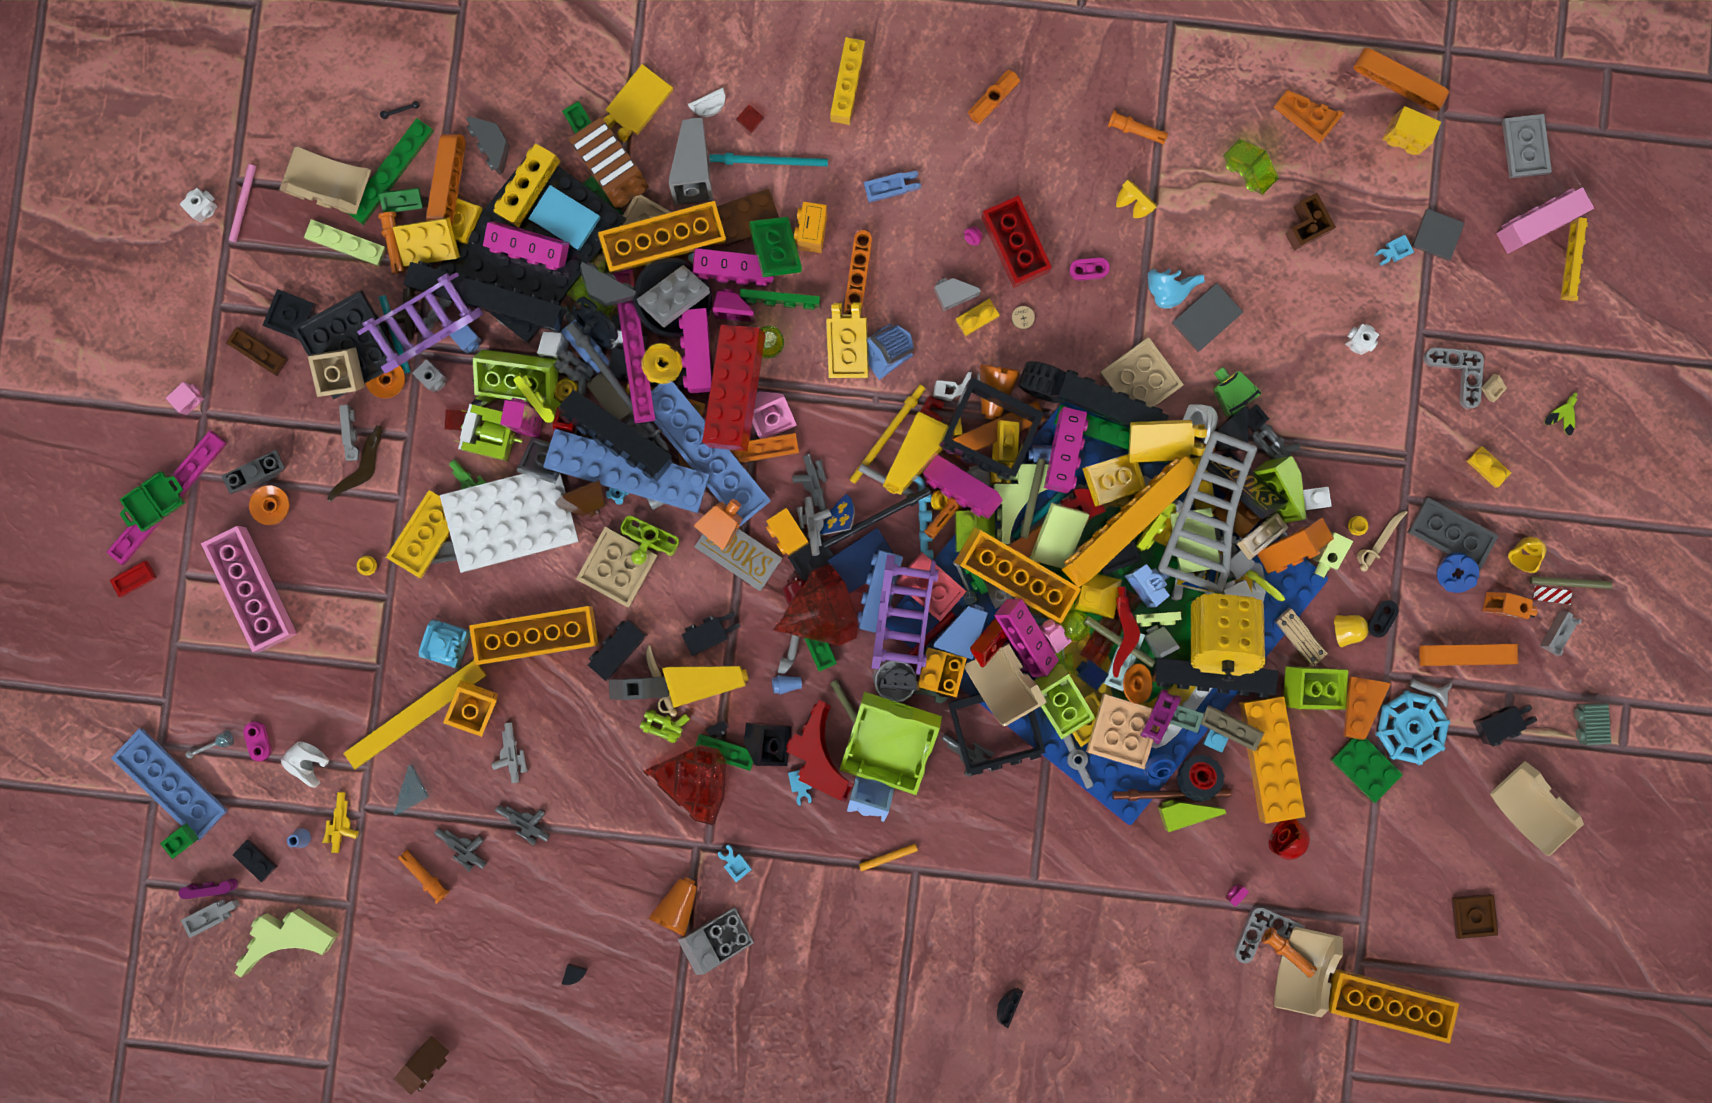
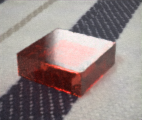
M749 104L736 118V121L750 133L764 120V117Z
M446 410L445 430L462 431L461 425L464 423L467 412L462 410Z

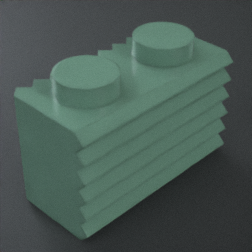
M1577 704L1574 714L1575 719L1578 721L1579 729L1576 730V738L1579 744H1611L1609 704Z

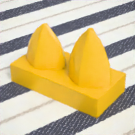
M1130 179L1122 185L1123 188L1120 190L1116 200V207L1119 208L1127 206L1137 199L1133 208V218L1145 217L1158 207Z
M989 298L956 318L955 321L966 337L1000 315Z
M1483 446L1478 447L1466 460L1495 488H1498L1511 474Z

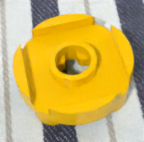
M662 343L654 344L644 353L641 366L650 382L668 384L679 376L683 367L682 358L677 351L675 352L670 348L671 346ZM659 360H662L667 365L662 368L657 363H659Z

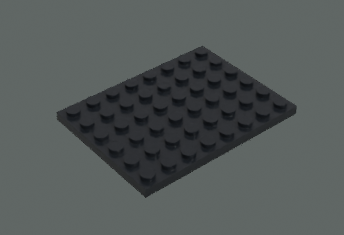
M535 165L532 171H537L540 165ZM557 166L519 228L561 240L528 219L549 185L601 217L580 251L569 245L565 266L557 270L548 269L545 267L546 264L542 263L538 265L528 263L527 259L522 257L520 259L508 257V253L501 252V254L489 251L490 248L483 246L487 222L497 221L514 226L499 217L494 212V206L496 201L502 198L505 193L506 185L515 177V170L480 214L477 224L471 232L468 244L457 243L460 257L444 260L439 267L448 269V273L455 274V272L463 273L471 280L477 277L485 280V284L493 285V283L505 286L504 289L509 291L514 288L523 291V295L526 296L535 294L541 296L543 301L549 302V299L561 303L582 277L580 271L581 263H593L602 252L598 232L622 226L627 219L564 169ZM529 181L524 182L522 188L528 187ZM519 198L513 199L511 205H516ZM490 313L528 344L541 329L538 326Z

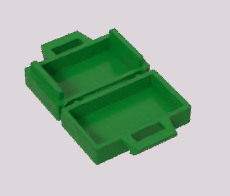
M159 471L144 481L141 486H137L119 499L125 507L119 514L128 527L136 524L141 532H146L163 520L164 517L169 516L185 504L179 495L183 488L174 476L168 478L163 471ZM171 480L178 488V490H176L175 487L172 485V483L170 482ZM125 512H128L134 521L131 522Z

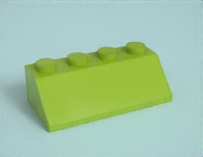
M482 349L473 357L474 393L479 396L508 400L518 398L524 400V402H529L513 381L514 377L521 373L522 376L526 375L533 384L530 387L535 393L538 391L545 400L543 404L551 405L558 381V371L554 363L558 359Z

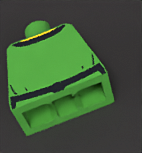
M1223 367L1214 373L1220 384L1213 388V392L1226 417L1231 416L1262 394L1240 371L1230 376Z

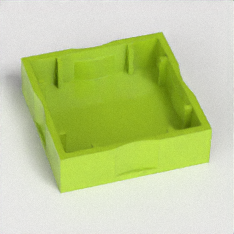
M864 692L839 770L864 779L876 780L889 787L917 795L928 756L932 752L940 730L942 716Z

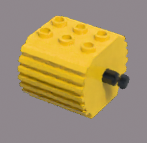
M1216 593L1203 594L1197 597L1196 601L1193 600L1191 604L1192 667L1200 669V672L1223 674L1222 680L1225 682L1234 681V675L1241 676L1242 674H1251L1254 671L1260 670L1265 665L1263 601L1255 597Z

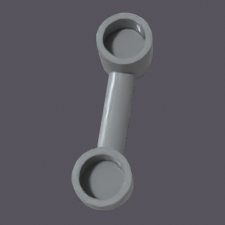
M791 618L788 620L786 634H790L792 637L788 657H781L778 673L785 674L795 662L800 638L797 621Z

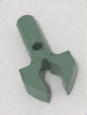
M920 687V691L913 692V694L933 696L936 703H942L949 699V697L939 696L935 691Z

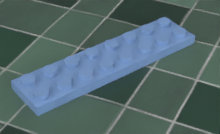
M674 382L659 384L651 391L655 415L654 423L659 429H662L663 434L693 470L710 475L707 487L719 502L727 505L731 499H735L741 504L740 509L737 511V514L743 519L740 526L771 502L769 497L730 450L709 448L702 443L705 420Z
M558 429L554 430L543 466L546 469L586 481L596 482L599 480L603 486L694 513H699L710 476L703 472L671 464L659 481L653 478L649 479L642 473V470L637 467H631L621 456L613 455L605 445L600 446L594 440Z

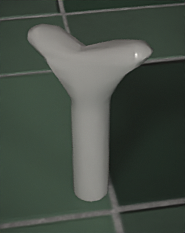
M1411 679L1410 687L1433 694L1439 698L1445 708L1448 706L1447 692L1452 687L1451 682L1437 688Z

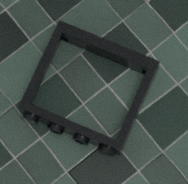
M971 377L964 388L938 446L946 450L948 454L955 453L961 456V460L964 462H973L979 465V468L985 472L991 471L997 474L999 479L1003 478L1011 481L1019 471L1044 412ZM971 393L1032 422L1012 468L950 439Z
M979 693L947 702L967 774L971 773L972 776L983 773L984 769L991 768V771L1003 768L1002 764L1010 763V765L1022 763V759L1029 757L1030 760H1035L1042 757L1041 754L1046 753L1035 711L1033 710L1027 715L1036 747L971 764L956 709L985 701Z

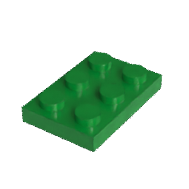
M781 217L750 221L749 228L762 277L801 273L802 265L789 218Z
M1351 738L1330 759L1373 803H1376L1403 776L1367 738L1364 740Z

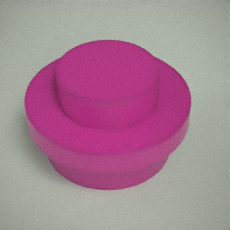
M972 226L964 231V238L970 245H979L981 243L983 235L978 228Z

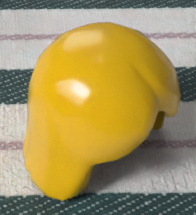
M1525 537L1508 553V559L1523 572L1535 573L1540 568L1547 548L1540 539ZM1522 549H1524L1530 555L1522 554Z
M1335 615V633L1340 647L1361 642L1367 637L1368 624L1363 617L1359 615Z

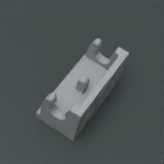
M1559 612L1540 647L1555 656H1562L1564 652L1562 649L1576 625H1579L1582 620L1573 618V614L1570 612Z

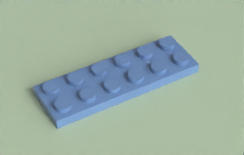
M143 728L138 729L111 758L181 826L187 823L194 830L199 840L228 812L209 791Z

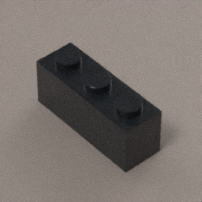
M623 620L616 627L617 632L613 637L609 635L602 643L604 647L599 652L596 650L589 657L590 663L588 666L604 681H608L648 636L631 620L626 622Z

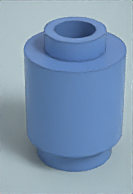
M1032 445V449H1028V461H1032V464H1037V459L1040 458L1046 460L1045 464H1049L1052 445Z

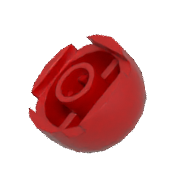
M1293 819L1278 823L1271 832L1275 835L1272 840L1269 839L1268 841L1269 849L1278 857L1294 860L1306 853L1310 843V836L1308 830L1299 821Z

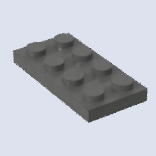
M1428 497L1423 501L1407 531L1408 534L1447 555L1461 552L1470 556L1476 561L1479 571L1498 538V535Z

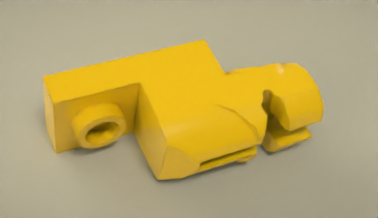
M1000 420L997 426V442L993 443L992 459L1012 468L1018 454L1019 422ZM991 472V484L994 485L1000 482L1001 484H1011L1010 480L999 479L997 474Z

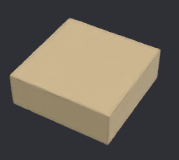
M1494 374L1481 389L1489 401L1495 402L1507 387L1500 375Z

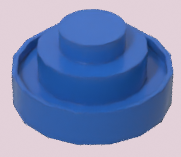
M1167 754L1154 755L1145 765L1147 775L1154 780L1165 779L1176 769L1173 758Z

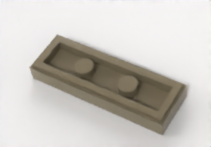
M602 372L586 384L605 410L623 423L633 415L632 410L629 409Z
M1208 705L1201 721V725L1253 751L1257 750L1265 733Z

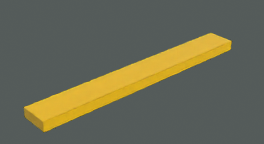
M473 660L343 754L354 770L359 768L450 703L460 680L475 685L487 676L480 665H475Z

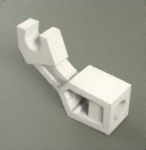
M972 372L967 373L960 385H957L956 382L937 380L934 386L933 397L952 401L954 398L962 395L967 382L971 379ZM978 373L977 380L980 381V374ZM946 387L953 388V394H945Z

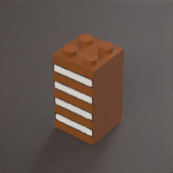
M602 117L568 139L616 209L627 205L629 200L643 194L649 187L638 167Z

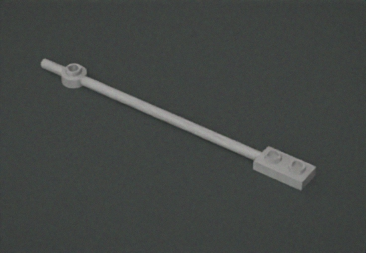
M984 580L988 589V596L995 609L1001 607L1007 599H1013L1010 594ZM1070 735L1066 736L1063 740L1069 750L1067 763L1071 768L1079 771L1088 789L1094 786L1085 767L1088 763V757L1084 751L1076 748ZM1080 756L1081 762L1075 763V757Z

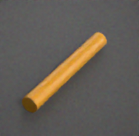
M916 844L860 863V870L862 872L917 852Z

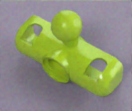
M627 516L621 525L623 535H628L631 539L641 543L639 549L633 551L631 555L632 562L637 565L645 563L648 548L664 552L668 556H673L678 549L679 539L676 536L633 516ZM633 520L639 522V528L632 526ZM648 534L655 536L652 540H648L645 537ZM669 536L675 539L674 544L667 542Z

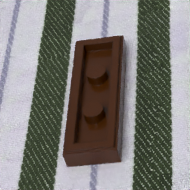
M239 327L235 328L226 344L278 376L288 359Z

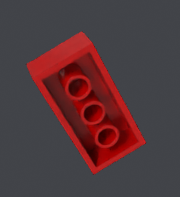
M1019 195L982 212L981 219L1013 289L1050 272L1052 266Z

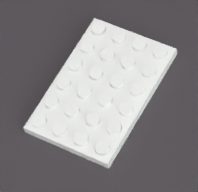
M520 474L440 495L460 573L579 542L571 512L555 504L563 494H566L561 474H559L555 484Z

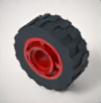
M1194 755L1188 758L1178 769L1177 784L1187 798L1203 802L1204 800H1210L1221 791L1225 776L1222 767L1212 757ZM1197 774L1204 778V782L1198 779Z

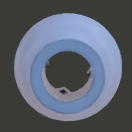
M777 675V677L772 678L773 693L781 695L796 689H802L801 677Z
M304 828L294 830L291 836L287 838V844L290 847L304 848L311 841L309 831Z

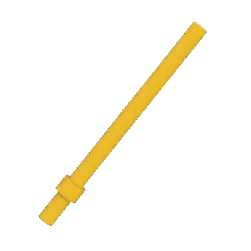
M919 384L911 397H907L904 401L905 405L861 464L867 467L871 464L911 408L914 409L918 404L917 400L926 390L925 387ZM859 467L849 479L854 484L857 483L863 474L858 471Z

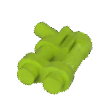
M653 709L651 711L646 710L644 717L647 718V722L642 721L640 725L643 732L657 735L671 743H675L678 740L677 738L682 735L683 731L681 727L690 720L684 714L674 722L668 715L664 717L657 714V711ZM655 721L663 724L662 729L651 726L652 722Z

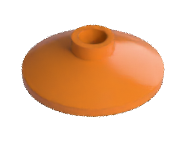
M399 365L388 373H384L365 384L369 392L374 396L383 399L392 398L403 389L405 373ZM388 376H389V377H390V382H389V383H385V382H384L385 377H388Z
M267 485L258 488L252 494L249 501V510L252 517L264 525H275L281 522L289 512L290 503L288 496L282 489L276 486ZM271 502L275 504L273 509L269 508Z
M1143 664L1131 665L1123 679L1124 693L1127 699L1134 704L1144 703L1152 691V677L1148 668Z

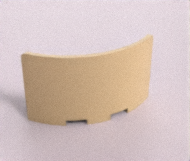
M294 147L279 190L302 200H305V198L311 201L313 199L317 200L316 204L329 209L334 207L344 213L356 214L371 169L351 166L325 158L300 147Z
M1007 642L1004 643L984 668L979 665L976 659L965 664L964 668L976 689L1003 727L1047 703L1038 685L1028 674L1025 675V673L1023 674L1020 671L1023 666Z
M1524 761L1490 795L1515 827L1545 855L1550 856L1584 823L1581 816L1560 797L1554 798L1549 792L1552 788L1545 781L1541 773Z
M1295 927L1288 937L1290 946L1312 965L1316 966L1317 971L1312 970L1315 972V975L1309 978L1282 955L1275 986L1274 1006L1322 1018L1329 1010L1331 983L1328 982L1330 973L1335 972L1343 956V937Z

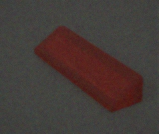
M1126 589V597H1129V606L1133 614L1140 604L1141 598ZM1116 605L1114 618L1103 616L1099 623L1120 636L1123 627ZM1094 630L1080 655L1101 667L1115 643Z

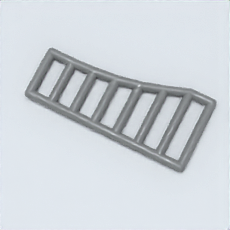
M1217 431L1211 433L1159 564V572L1217 593L1223 591L1230 573L1232 535L1236 511L1249 469L1257 452L1255 445ZM1220 441L1247 451L1244 462L1241 463L1214 453L1213 450L1216 442ZM1209 460L1239 470L1237 481L1233 482L1206 472ZM1203 479L1234 490L1231 501L1228 502L1198 491L1201 480ZM1194 498L1228 510L1226 522L1190 510ZM1188 517L1224 530V543L1182 529L1186 518ZM1179 536L1222 551L1223 565L1175 548ZM1173 555L1221 572L1217 584L1168 567L1171 556Z

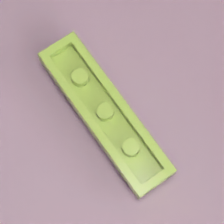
M312 219L304 236L309 241L379 267L387 249L384 246Z

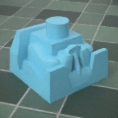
M436 619L431 620L427 625L419 649V657L460 669L470 638V630Z

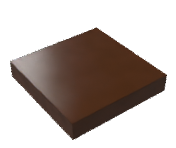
M1493 894L1451 897L1455 936L1457 939L1498 936Z

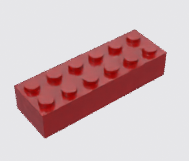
M721 325L702 439V443L709 448L748 452L766 334L760 328Z

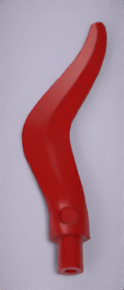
M1118 587V597L1116 598L1124 638L1113 663V676L1115 678L1119 676L1123 663L1133 651L1140 638L1139 627L1130 610L1129 597H1126V587Z

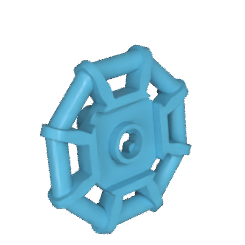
M1406 690L1397 698L1381 706V716L1375 733L1387 749L1391 759L1423 765L1424 761L1445 750L1444 745L1451 722L1436 702L1437 698L1411 693L1409 690ZM1413 701L1425 704L1424 708L1418 709L1413 707ZM1405 702L1407 708L1399 713L1393 710ZM1431 709L1438 718V721L1434 722L1429 714ZM1389 715L1394 717V720L1391 722L1392 729H1386ZM1411 723L1418 725L1416 733L1409 730ZM1436 727H1440L1437 740L1433 739V731ZM1393 734L1399 744L1394 747L1387 735ZM1429 743L1433 745L1431 748L1422 753V747L1426 746ZM1404 747L1414 748V755L1402 752Z

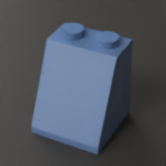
M971 604V607H965L936 638L932 646L973 659L974 655L970 647L981 635L988 613L983 611L984 607Z

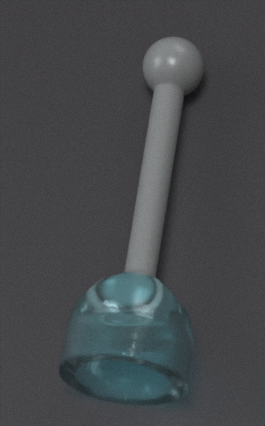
M953 561V565L957 567L967 591L963 596L965 606L980 602L978 594L969 589L961 566Z
M223 731L216 736L215 742L194 751H187L186 757L189 759L193 758L195 754L216 745L221 748H227L234 744L233 736L229 731Z

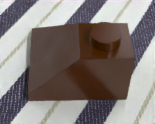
M598 480L563 494L555 502L556 506L582 517L586 515L593 517L600 514V510L605 506L600 481Z

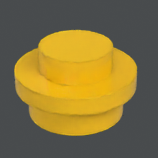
M936 490L931 496L932 507L935 510H942L947 505L948 497L941 490Z
M1354 516L1348 522V530L1353 535H1363L1368 530V522L1362 516Z
M362 556L357 561V570L362 575H372L377 569V562L371 556Z

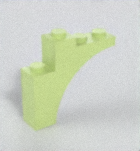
M1021 464L1016 477L1013 479V481H1017V484L993 485V489L999 493L1003 500L1000 504V509H997V521H1000V529H997V540L1006 545H1010V536L1014 522L1021 509L1028 502L1036 464ZM1048 464L1044 465L1038 494L1048 490L1044 488Z
M300 909L288 912L282 922L268 913L260 917L258 916L251 925L253 929L250 932V935L255 938L248 944L247 948L249 950L247 954L238 960L236 964L238 968L235 974L239 977L245 976L261 958L280 949L301 948L323 955L329 951L339 934Z

